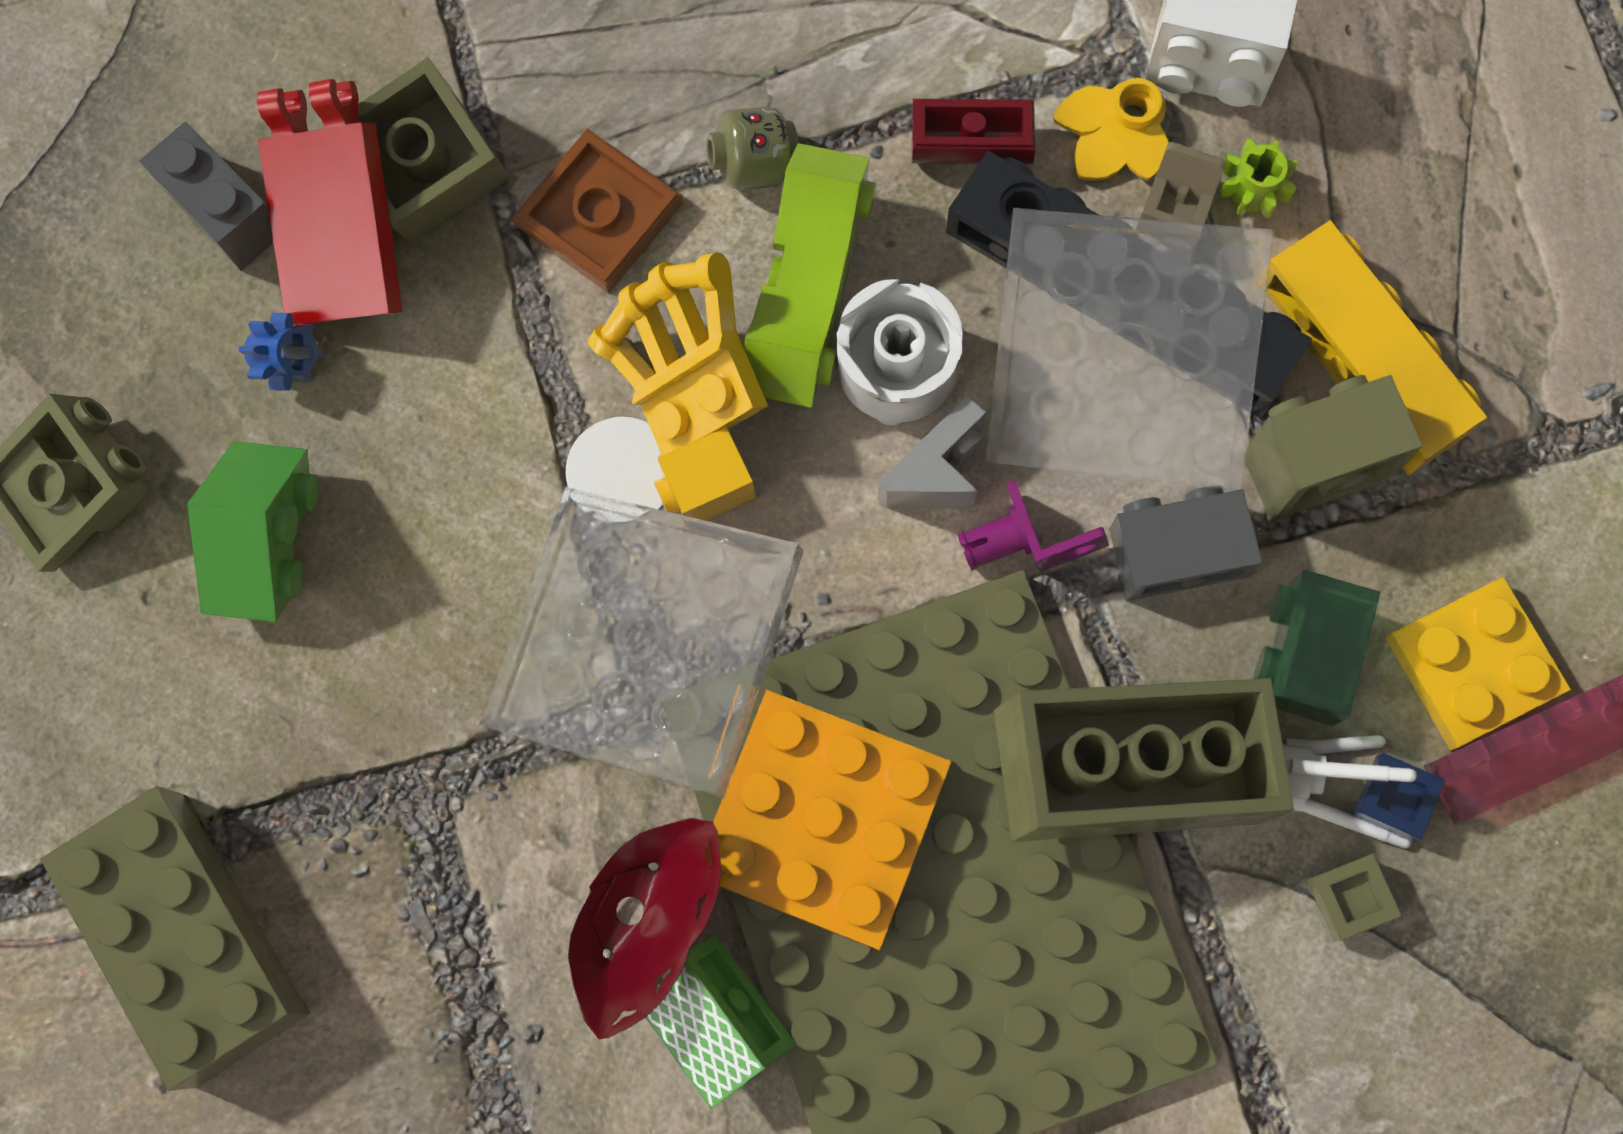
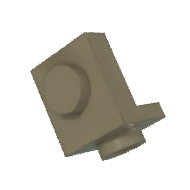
M1175 142L1168 143L1136 232L1154 237L1166 244H1174L1195 251L1213 197L1223 175L1226 161Z

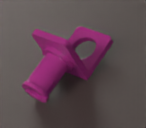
M1015 480L1006 483L1014 504L1013 507L1009 508L1010 515L969 531L957 533L959 542L965 550L964 555L971 571L978 569L979 566L1025 549L1027 555L1033 553L1040 571L1043 572L1109 546L1104 528L1099 527L1042 549Z

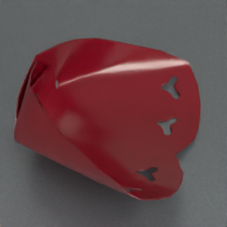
M688 818L637 834L610 857L590 884V893L577 916L570 934L568 961L573 987L584 1022L598 1039H608L646 1018L661 1004L680 977L689 949L707 925L719 893L721 878L720 846L718 832L713 822ZM709 840L711 843L709 853L712 860V867L710 866V862L705 855L709 846ZM656 863L658 865L657 870H650L649 864ZM706 894H708L707 898L702 903L700 915L697 919L698 901L704 898ZM627 897L636 898L643 905L642 918L633 925L623 924L617 917L618 904ZM605 949L610 950L612 954L609 958L603 955ZM671 969L669 974L661 981V985L656 992L657 979ZM636 1010L635 1013L623 1017L619 1022L613 1025V1023L620 1017L623 1011L630 1012Z

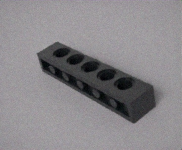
M988 150L948 209L947 234L1260 419L1276 398L1312 338L1302 333L1299 325L1288 316L1278 312L1267 313L1248 302L1244 293L1236 286L1221 280L1214 282L1193 270L1191 263L1181 254L1169 249L1159 250L1140 239L1136 230L1126 222L1116 218H1109L1107 220L1088 209L1085 202L1074 192L1062 187L1054 189L1035 178L1032 171L1015 158L1004 157L1002 159ZM1013 211H1026L1035 217L1036 222L1029 225H1020L1010 220L1007 215ZM1066 241H1077L1083 244L1089 253L1083 256H1072L1067 254L1060 244ZM1121 271L1133 273L1140 279L1142 285L1135 288L1124 287L1115 280L1113 274ZM1173 302L1184 303L1192 309L1195 318L1189 320L1179 319L1170 313L1167 304ZM1227 333L1239 335L1246 341L1249 350L1237 352L1229 349L1222 341L1221 335Z

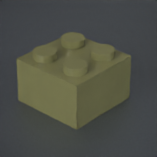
M429 57L358 104L359 122L376 123L390 225L411 244L511 178L447 80Z
M1365 375L1352 377L1333 386L1328 391L1330 394L1328 397L1311 403L1307 402L1305 396L1295 397L1276 405L1268 411L1270 417L1267 418L1262 426L1255 430L1256 436L1243 453V457L1271 523L1386 483L1423 447L1391 375L1368 382Z

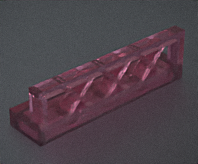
M1623 674L1423 765L1427 772L1445 779L1439 796L1454 825L1622 749Z

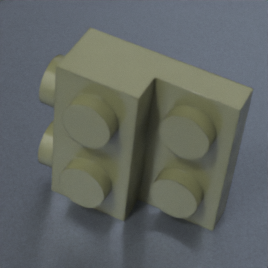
M49 394L0 445V518L38 572H56L95 531H112L151 492L141 478V475L146 470L144 461L131 448L116 443L106 429L112 422L110 414L100 403L88 397Z

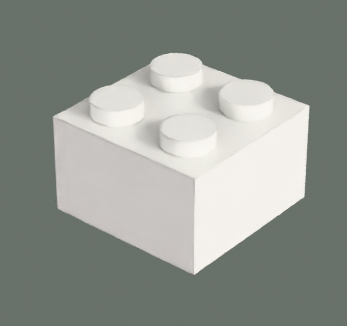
M1164 0L1158 18L1145 79L1158 84L1160 88L1171 93L1184 94L1194 92L1217 97L1221 102L1230 106L1254 105L1261 107L1287 50L1297 0Z

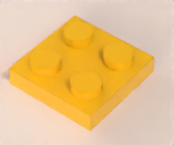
M1504 577L1385 637L1450 751L1571 690Z

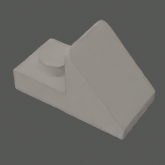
M967 395L878 482L877 499L886 508L974 507L978 495L977 490L949 463L953 461L958 466L962 465L980 447L984 441L980 433L982 432L986 412Z

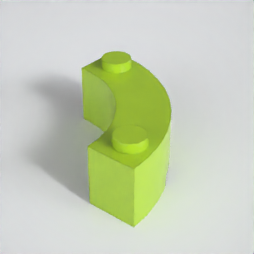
M798 143L786 167L779 215L773 240V249L783 251V256H775L773 259L767 285L763 284L757 307L744 343V350L765 398L812 408L819 384L831 386L837 363V349L830 348L846 285L859 218L870 219L876 195L877 183L866 181L870 162L869 157Z

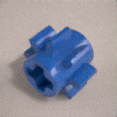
M272 313L270 323L267 321H250L248 326L252 333L248 336L245 345L238 347V352L244 354L245 360L250 367L247 377L260 380L268 378L270 390L290 391L292 380L295 382H311L313 377L310 371L315 366L317 358L322 357L323 352L318 350L316 341L312 337L315 329L314 326H293L294 319L292 313Z

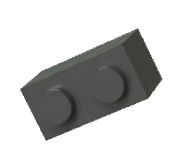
M186 121L139 160L163 191L240 271L273 244L269 210L266 203Z
M1220 485L1206 486L1186 493L1185 501L1161 505V500L1157 497L1136 500L1123 506V513L1116 515L1109 529L1126 601L1249 578L1262 564L1244 489L1224 493Z

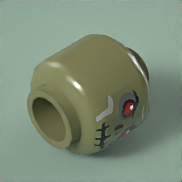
M758 107L727 110L718 120L716 133L707 134L706 155L708 165L711 170H720L726 185L733 189L778 186L784 182L786 167L799 143L794 123L790 120L785 121L781 112L776 108Z

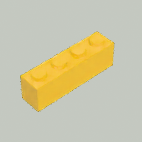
M1331 220L1270 259L1258 281L1259 286L1281 314L1294 320L1299 325L1301 332L1312 338L1307 347L1336 384L1359 375H1365L1368 382L1388 375L1392 376L1423 445L1402 467L1408 476L1466 438L1487 418L1481 409V402L1476 391L1466 381L1457 379L1441 359V351L1436 341L1427 332L1418 330L1403 312L1402 302L1397 292L1388 283L1379 281L1364 263V256L1357 242L1348 234H1341Z

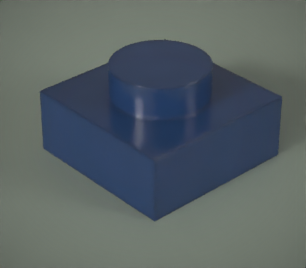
M1381 753L1375 757L1373 765L1413 769L1417 773V778L1413 782L1366 780L1353 816L1414 843L1421 841L1445 779L1388 754Z

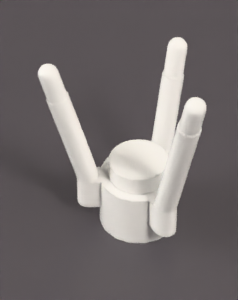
M1381 735L1319 740L1286 738V742L1283 744L1294 806L1293 811L1308 813L1403 849L1409 848L1412 842L1357 818L1352 814L1309 799L1310 794L1322 795L1326 777L1413 782L1417 778V773L1415 770L1408 768L1327 762L1325 755H1316L1381 748L1386 744V739Z

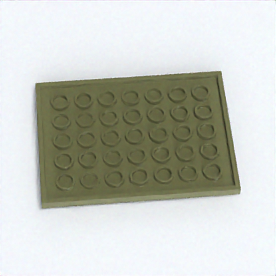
M1024 570L662 698L703 819L706 821H714L766 689L951 761L880 951L728 891L766 1002L796 1043L784 1054L812 1134H1035L1219 1065L1128 834L1011 842L994 710L1019 691L1070 688Z

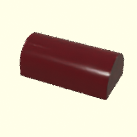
M913 99L912 164H979L989 150L1002 159L1004 157H1012L1025 165H1033L1036 150L1034 100Z

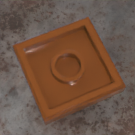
M587 128L513 215L512 220L517 228L609 294L682 206L683 200L681 194Z

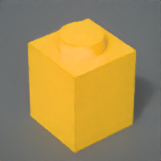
M727 426L657 457L664 477L653 482L668 516L680 512L688 529L756 499L753 481Z

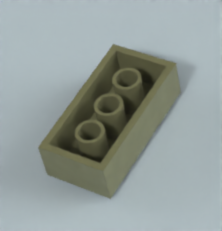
M1271 678L1019 691L994 710L1011 842L1258 825L1294 810Z
M156 785L40 858L168 1091L197 1088L310 1014L184 794Z

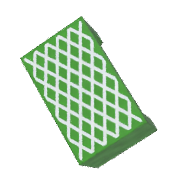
M717 935L689 950L680 977L661 1004L646 1017V1020L711 1110L796 1044ZM671 969L657 979L656 992L661 985V981L669 974Z

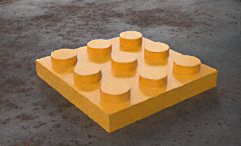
M766 689L713 821L718 832L720 846L721 878L719 887L880 951L951 761ZM709 840V846L705 855L710 862V866L712 867V860L709 853L711 843Z

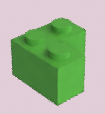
M233 441L187 503L201 614L276 622L290 598L295 599L299 595L303 580V568L300 561L294 560L293 541L297 533L298 524L306 512L313 511L318 497L317 476L309 472L308 449Z

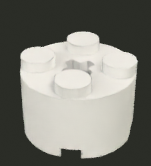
M899 279L879 281L857 293L846 305L836 335L837 374L844 393L858 409L885 425H898L902 422L918 420L941 407L955 388L959 377L963 352L962 323L956 309L947 297L929 285L920 283V286L899 283ZM894 347L899 353L909 349L910 354L907 356H901L898 353L891 355L888 353V349Z

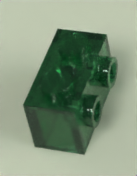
M1305 569L1289 583V586L1282 584L1279 586L1273 600L1269 618L1270 622L1278 624L1273 647L1266 645L1263 647L1254 672V679L1271 678L1277 710L1330 726H1335L1350 717L1380 591Z

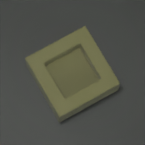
M1374 853L1307 879L1334 942L1342 941L1402 916Z

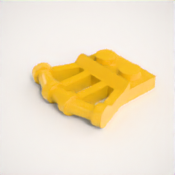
M722 253L703 254L699 256L696 262L674 265L667 261L661 262L650 270L648 280L643 283L633 282L619 292V303L605 325L596 326L588 338L590 348L602 358L610 360L634 387L635 392L632 403L633 405L642 406L661 455L726 426L729 430L768 406L736 331L731 270L727 258ZM700 287L705 292L708 333L691 295L690 288ZM662 300L665 301L686 351V355L681 358L678 356L657 306ZM634 324L637 326L655 372L625 339Z

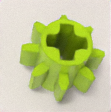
M1249 138L1246 139L1240 158L1236 155L1227 154L1223 173L1229 178L1224 181L1219 195L1220 197H1231L1233 203L1238 207V216L1241 217L1246 211H1261V214L1267 219L1271 217L1276 207V199L1289 203L1297 187L1287 179L1293 175L1298 162L1297 160L1286 159L1282 151L1279 150L1280 142L1275 140L1271 145H1255L1253 140ZM1254 175H1257L1263 178L1264 181L1259 182L1253 179L1252 177Z

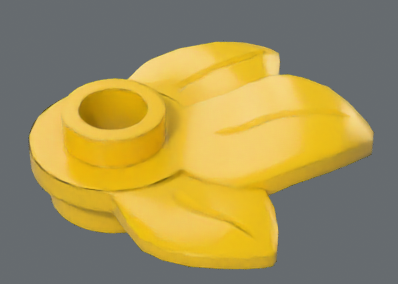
M1143 78L1128 79L1116 85L1112 90L1098 86L1081 88L1064 99L1053 115V121L1056 124L1080 136L1076 146L1074 162L1077 175L1082 180H1106L1118 174L1126 165L1138 177L1150 180L1157 174L1169 143L1161 127L1166 113L1165 99L1154 83ZM1132 105L1138 106L1144 111L1145 115L1134 117L1127 114L1124 109Z

